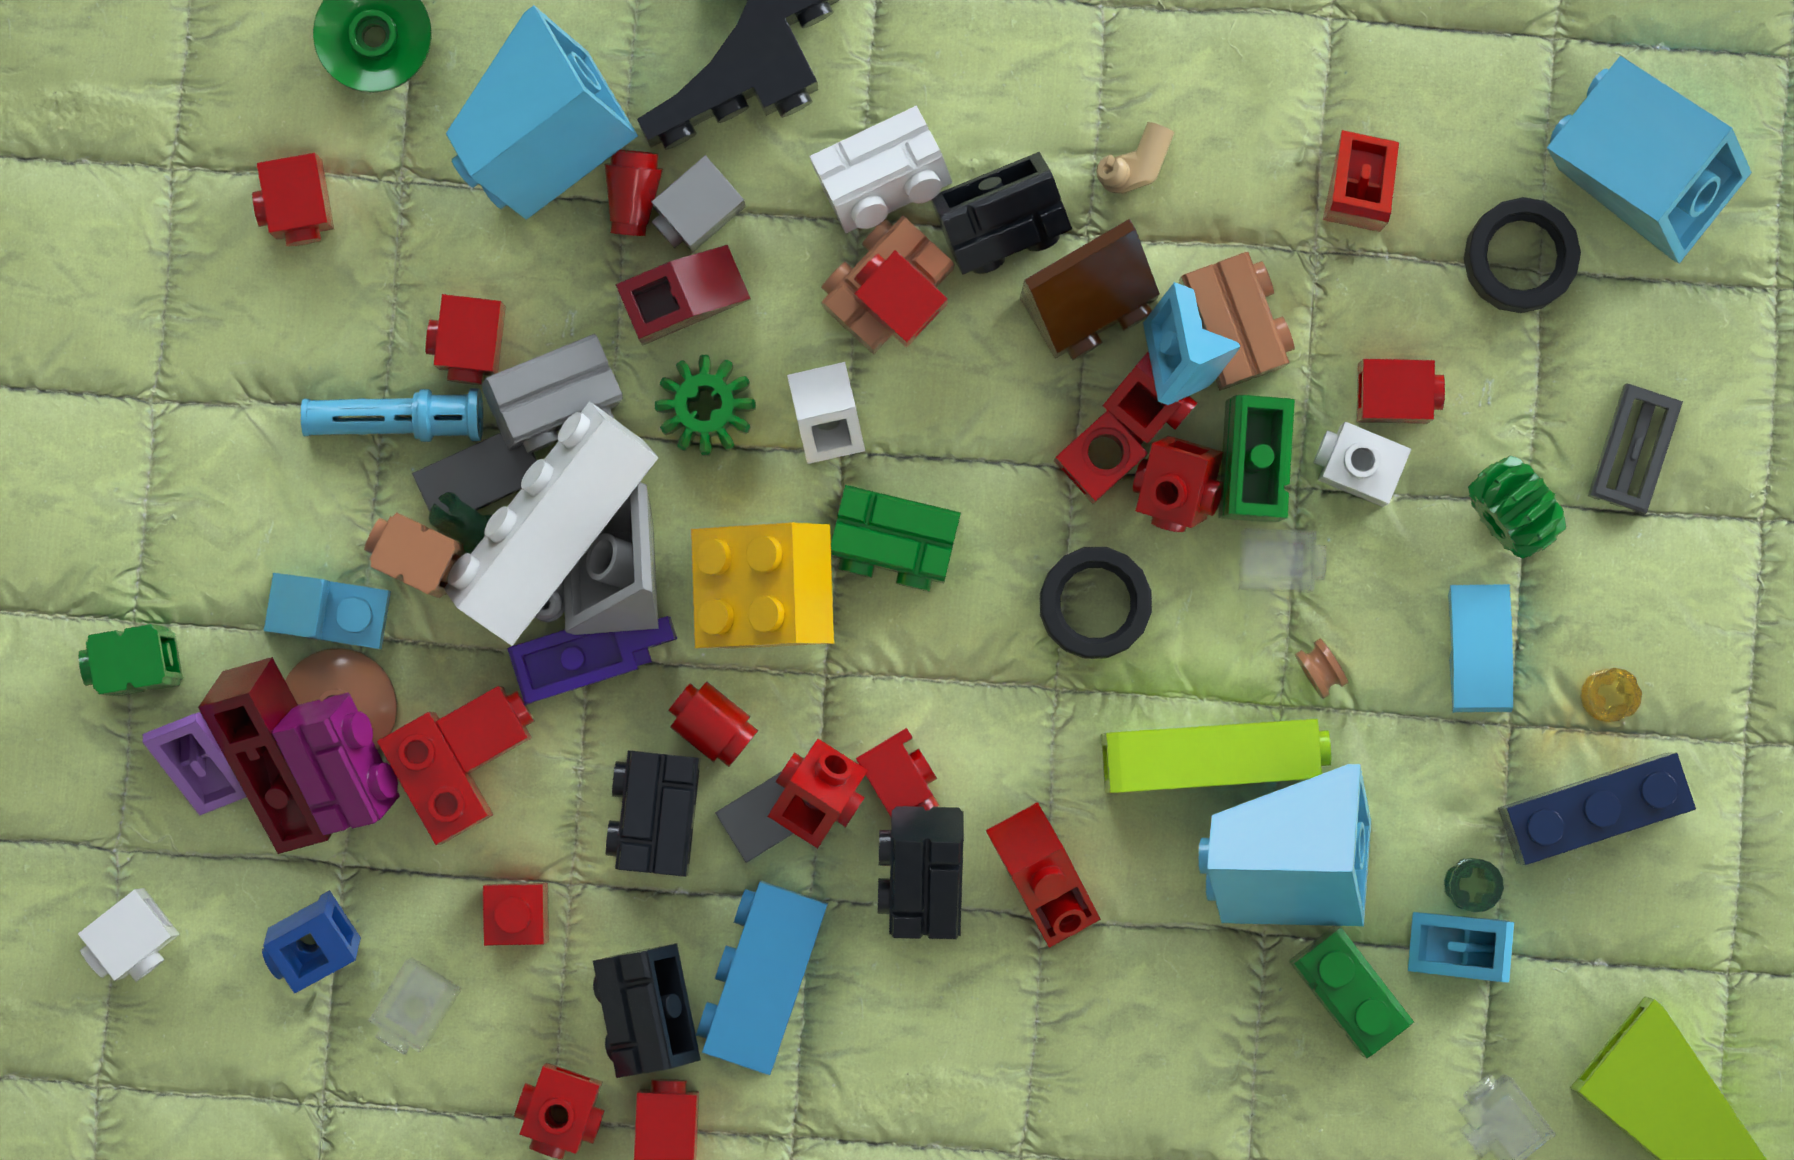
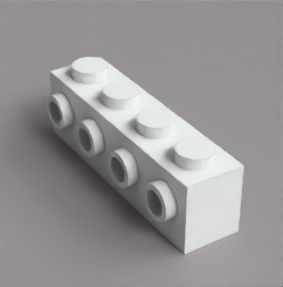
M589 401L581 413L575 412L564 422L558 433V442L544 460H537L529 467L521 482L522 489L508 507L503 506L491 516L485 527V536L471 554H464L456 561L449 573L448 584L444 590L460 611L513 646L654 465L658 456L643 439Z

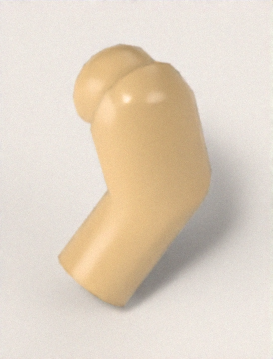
M1147 122L1136 151L1117 157L1108 155L1100 160L1096 170L1098 180L1109 192L1121 194L1152 184L1158 177L1174 132L1159 124Z

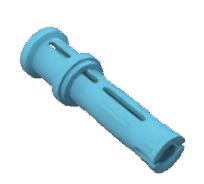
M470 388L468 394L433 395L430 389H420L419 392H414L413 398L302 399L303 436L414 433L415 439H420L421 442H431L434 436H469L471 441H481L483 435L482 393L479 388ZM381 415L384 416V417H363V418H339V417H338V416H381ZM399 415H412V417H400ZM441 415H462V416H441Z

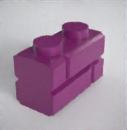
M349 692L328 697L323 701L316 700L299 704L292 708L271 731L323 835L344 831L349 827L353 829L374 824L386 814L400 797L397 791V776L390 764L383 762L372 740L373 729L371 722L365 713L358 711Z

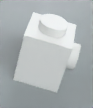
M845 362L787 375L807 464L865 451Z
M1344 422L1340 425L1337 434L1327 430L1314 459L1315 464L1323 467L1318 481L1384 507L1390 503L1411 448Z
M144 888L134 889L78 933L86 944L80 952L89 966L100 977L103 978L109 974L116 981L124 979L130 974L135 982L164 961L158 951L180 935Z

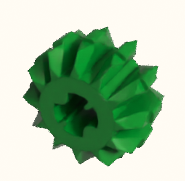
M700 355L698 361L700 374L693 376L688 364L681 360L676 364L679 374L685 380L681 385L670 378L663 377L661 379L660 386L665 391L675 395V400L661 399L655 401V410L661 413L676 412L677 415L666 420L660 426V429L664 435H669L681 427H685L677 443V447L680 450L686 451L691 446L695 435L700 436L699 447L702 456H710L712 453V436L718 435L722 446L729 451L735 446L733 439L726 431L729 426L744 434L750 431V424L746 420L735 416V412L753 411L756 409V402L750 398L734 399L735 395L750 386V381L747 376H742L728 385L725 383L733 370V363L731 361L724 360L720 364L716 375L710 374L711 361L709 355ZM700 391H713L711 396L714 401L721 398V409L712 410L710 420H698L700 416L696 410L690 414V402L699 401Z
M1510 455L1499 462L1489 465L1468 486L1471 506L1478 512L1480 521L1490 530L1491 536H1495L1503 548L1510 550L1514 556L1525 559L1536 552L1545 550L1566 529L1564 511L1556 501L1555 493L1549 490L1544 479L1540 478L1530 465L1523 463L1517 457Z

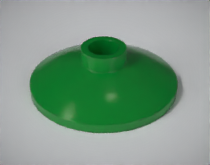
M323 0L317 11L313 27L315 50L327 72L344 86L368 93L389 91L409 81L423 66L428 56L432 39L429 14L421 0ZM372 27H380L386 34L384 42L378 47H370L364 41L365 33Z

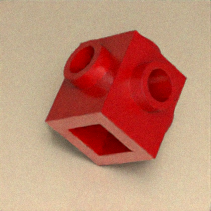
M1169 435L1152 443L1149 458L1142 459L1135 474L1133 492L1139 494L1135 511L1152 516L1151 524L1173 532H1185L1186 527L1192 528L1206 520L1208 515L1213 516L1218 509L1223 493V482L1218 481L1217 477L1224 452Z
M817 739L805 758L794 752L775 783L785 789L767 817L818 849L835 821L846 828L865 797L855 790L868 770L822 740Z
M550 1063L544 1064L536 1086L525 1083L514 1114L515 1118L524 1120L519 1135L532 1139L529 1146L531 1150L557 1159H563L565 1151L576 1154L580 1150L583 1141L593 1144L605 1110L595 1107L603 1081ZM552 1105H561L567 1110V1122L561 1123L553 1119L551 1115Z

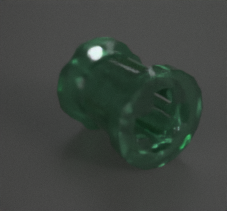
M1476 858L1459 860L1455 866L1447 870L1443 881L1444 892L1452 900L1453 904L1457 908L1471 912H1485L1494 907L1501 899L1504 890L1503 877L1498 868L1491 862ZM1473 868H1478V878L1487 880L1486 892H1476L1474 901L1469 902V892L1461 890L1459 883L1461 878L1471 877Z

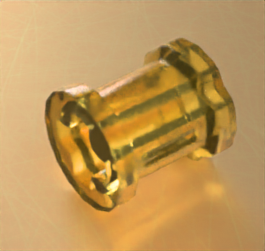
M1611 668L1596 671L1588 676L1582 685L1580 698L1583 708L1594 719L1604 722L1620 721L1624 717L1635 714L1641 705L1642 690L1638 686L1637 679L1633 674L1625 669ZM1614 681H1617L1616 692L1624 696L1623 703L1610 705L1608 710L1604 708L1606 698L1598 694L1599 687L1612 685Z

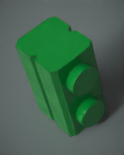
M1235 395L1225 401L1222 449L1224 453L1221 465L1223 493L1219 504L1218 518L1258 522H1279L1288 518L1289 492L1284 490V486L1290 484L1295 399Z
M845 485L831 541V557L840 559L838 570L870 578L873 577L875 567L898 573L896 584L930 592L932 581L943 584L945 582L961 512Z
M148 624L125 628L124 632L114 630L91 634L86 641L87 649L80 650L78 653L83 683L85 686L93 685V689L99 695L124 696L145 692L146 689L158 690L180 686L181 679H183L176 634L169 627Z
M1333 926L1289 960L1293 968L1337 1025L1345 1031L1347 1038L1363 1057L1368 1059L1414 1023L1413 1019L1340 926Z

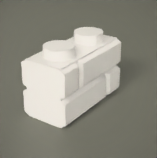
M917 106L809 156L819 182L845 234L857 228L869 229L875 227L885 220L888 213L912 202L918 204L928 202L935 198L943 187L952 184L942 153Z

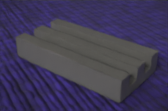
M1628 383L1624 384L1588 497L1601 499L1619 507H1626L1643 515L1647 514L1683 401ZM1634 399L1642 401V407L1615 490L1606 488ZM1655 406L1665 409L1638 495L1634 497L1627 493Z

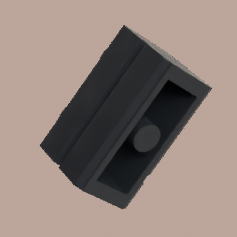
M1040 152L944 190L931 200L950 252L962 275L971 271L977 274L994 271L1003 265L1005 257L1024 249L1041 251L1050 248L1058 242L1059 235L1072 230L1054 177Z
M628 750L627 762H615L612 797H622L623 799L620 821L609 820L605 852L606 856L616 857L615 869L688 876L701 758Z
M896 806L892 810L891 830H879L878 866H890V878H878V914H889V934L893 938L920 939L923 935H927L929 939H957L958 936H961L964 811H961L959 807H932L930 810H925L924 807Z
M677 943L593 960L595 971L593 990L597 1000L602 1005L607 1030L605 1049L608 1057L614 1064L616 1078L662 1071L701 1061Z

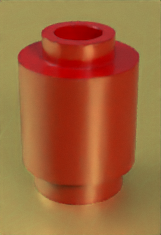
M707 681L699 690L690 683L668 710L676 717L670 726L672 730L713 763L718 758L728 767L731 766L759 731L748 722L751 717Z

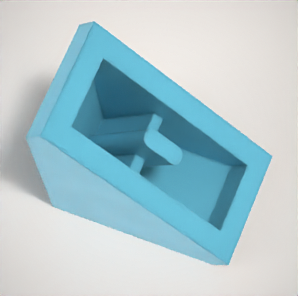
M1413 912L1408 971L1509 982L1514 922L1499 919Z

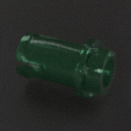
M446 492L438 499L449 507V513L434 503L429 512V522L464 545V552L471 554L484 538L485 527L492 515L483 516L460 500L459 496L453 492Z

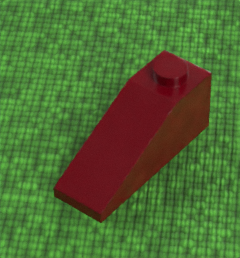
M273 657L222 671L198 708L276 852L281 854L328 841L332 833L322 834L271 732L288 712L298 704Z

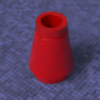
M619 150L611 156L610 163L604 164L611 221L610 233L646 236V227L653 208L651 201L656 197L663 172L662 168H657L658 153Z

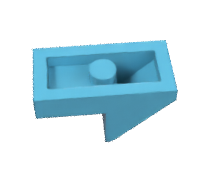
M1175 282L1143 322L1158 402L1166 405L1173 404L1209 387L1240 349L1238 342L1202 329V320L1199 316L1194 290Z
M273 573L264 631L382 649L391 591L332 582L325 579Z

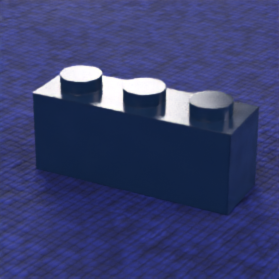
M1674 752L1663 753L1498 807L1516 864L1528 865L1696 810L1678 753Z

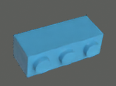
M764 881L759 882L756 892L744 890L734 919V923L744 926L738 947L736 949L725 946L715 976L716 980L725 982L718 1005L706 1003L697 1029L696 1036L706 1039L702 1053L771 1075L828 903Z

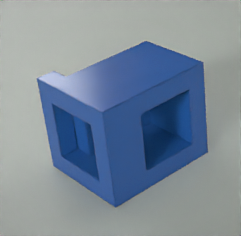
M329 890L320 895L318 901L268 927L262 954L273 976L278 980L284 978L295 994L356 961L361 937ZM311 934L316 943L309 945L301 941L300 938Z

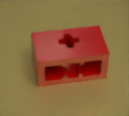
M427 712L379 739L377 743L434 844L441 845L493 816V813L471 774L465 773L436 722L439 719L436 712Z

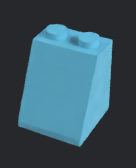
M534 5L524 12L446 132L448 139L458 154L452 158V163L463 180L472 188L480 184L489 199L499 209L507 205L526 220L638 137L589 52Z
M1619 56L1610 69H1603L1595 76L1588 88L1587 98L1573 115L1569 114L1560 120L1552 132L1550 144L1547 147L1559 171L1678 264H1680L1752 173L1732 127L1622 56Z
M1347 764L1212 815L1210 838L1200 839L1198 859L1200 873L1206 874L1207 900L1216 901L1221 923L1364 926L1371 816L1360 764Z

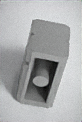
M595 334L485 378L481 385L506 447L512 450L524 445L527 454L539 451L558 442L556 431L561 429L564 422L575 412L581 413L589 401L614 418L611 408L618 406L623 399L622 392L612 369L608 365V360L599 339Z

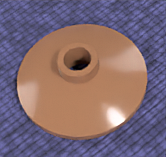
M341 648L316 652L299 662L285 680L298 705L316 700L323 701L328 697L349 692L358 711L365 713L371 722L373 729L372 740L377 750L380 749L377 741L390 734L393 730L397 715V700L392 682L379 664L362 653Z

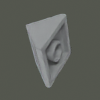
M640 482L563 580L565 631L567 633L581 635L659 629L654 528L646 484Z

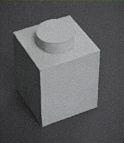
M705 155L651 201L654 209L659 213V216L652 223L673 248L684 242L693 253L741 212L746 205L740 194Z

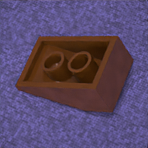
M1128 219L1026 278L1023 283L1020 300L1054 358L1056 359L1068 352L1073 361L1101 345L1103 342L1098 334L1114 324L1119 323L1122 330L1125 331L1145 320L1152 312L1149 304L1156 301L1160 293L1137 231L1131 220Z

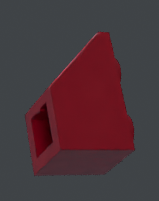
M728 245L667 262L615 284L642 346L751 300Z

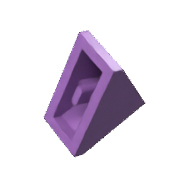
M201 712L142 734L143 744L199 816L246 798L242 787Z

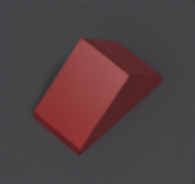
M1344 130L1341 131L1323 220L1381 232L1389 223L1399 142Z

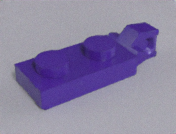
M671 617L659 618V629L573 635L562 630L507 648L524 704L528 705L639 670V666L651 663L652 659L648 648L677 639Z

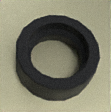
M1521 197L1499 203L1477 221L1467 237L1464 263L1469 282L1483 300L1499 310L1525 313L1544 308L1567 291L1578 273L1581 249L1577 232L1562 211L1546 201ZM1516 221L1535 223L1545 229L1554 241L1557 253L1555 269L1548 280L1537 288L1528 290L1509 288L1499 282L1490 270L1487 258L1489 242L1496 231L1507 223Z
M1083 547L1064 555L1047 573L1039 593L1040 617L1048 636L1064 651L1084 659H1106L1129 649L1144 633L1152 613V590L1143 570L1128 555L1109 547ZM1087 568H1103L1115 573L1125 583L1130 595V611L1125 623L1115 633L1103 638H1088L1076 633L1066 623L1061 612V594L1065 584L1074 574Z

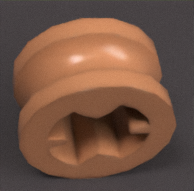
M1321 638L1314 642V649L1310 653H1305L1301 650L1295 654L1300 667L1322 699L1330 695L1329 689L1332 685L1338 684L1343 687L1348 684L1342 668Z

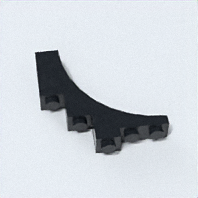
M747 0L737 25L711 62L676 95L637 119L650 148L662 143L665 150L688 141L697 134L693 126L715 116L718 123L738 116L749 108L746 100L755 95L766 116L778 110L781 118L810 105L813 101L809 94L818 90V82L790 26L799 22L802 28H807L821 22L833 14L830 5L839 0Z

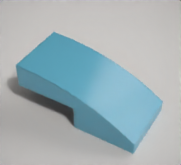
M1510 584L1450 585L1448 602L1451 633L1449 664L1452 712H1512L1513 642Z

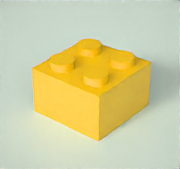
M790 522L691 529L695 648L736 649L834 644L830 524Z

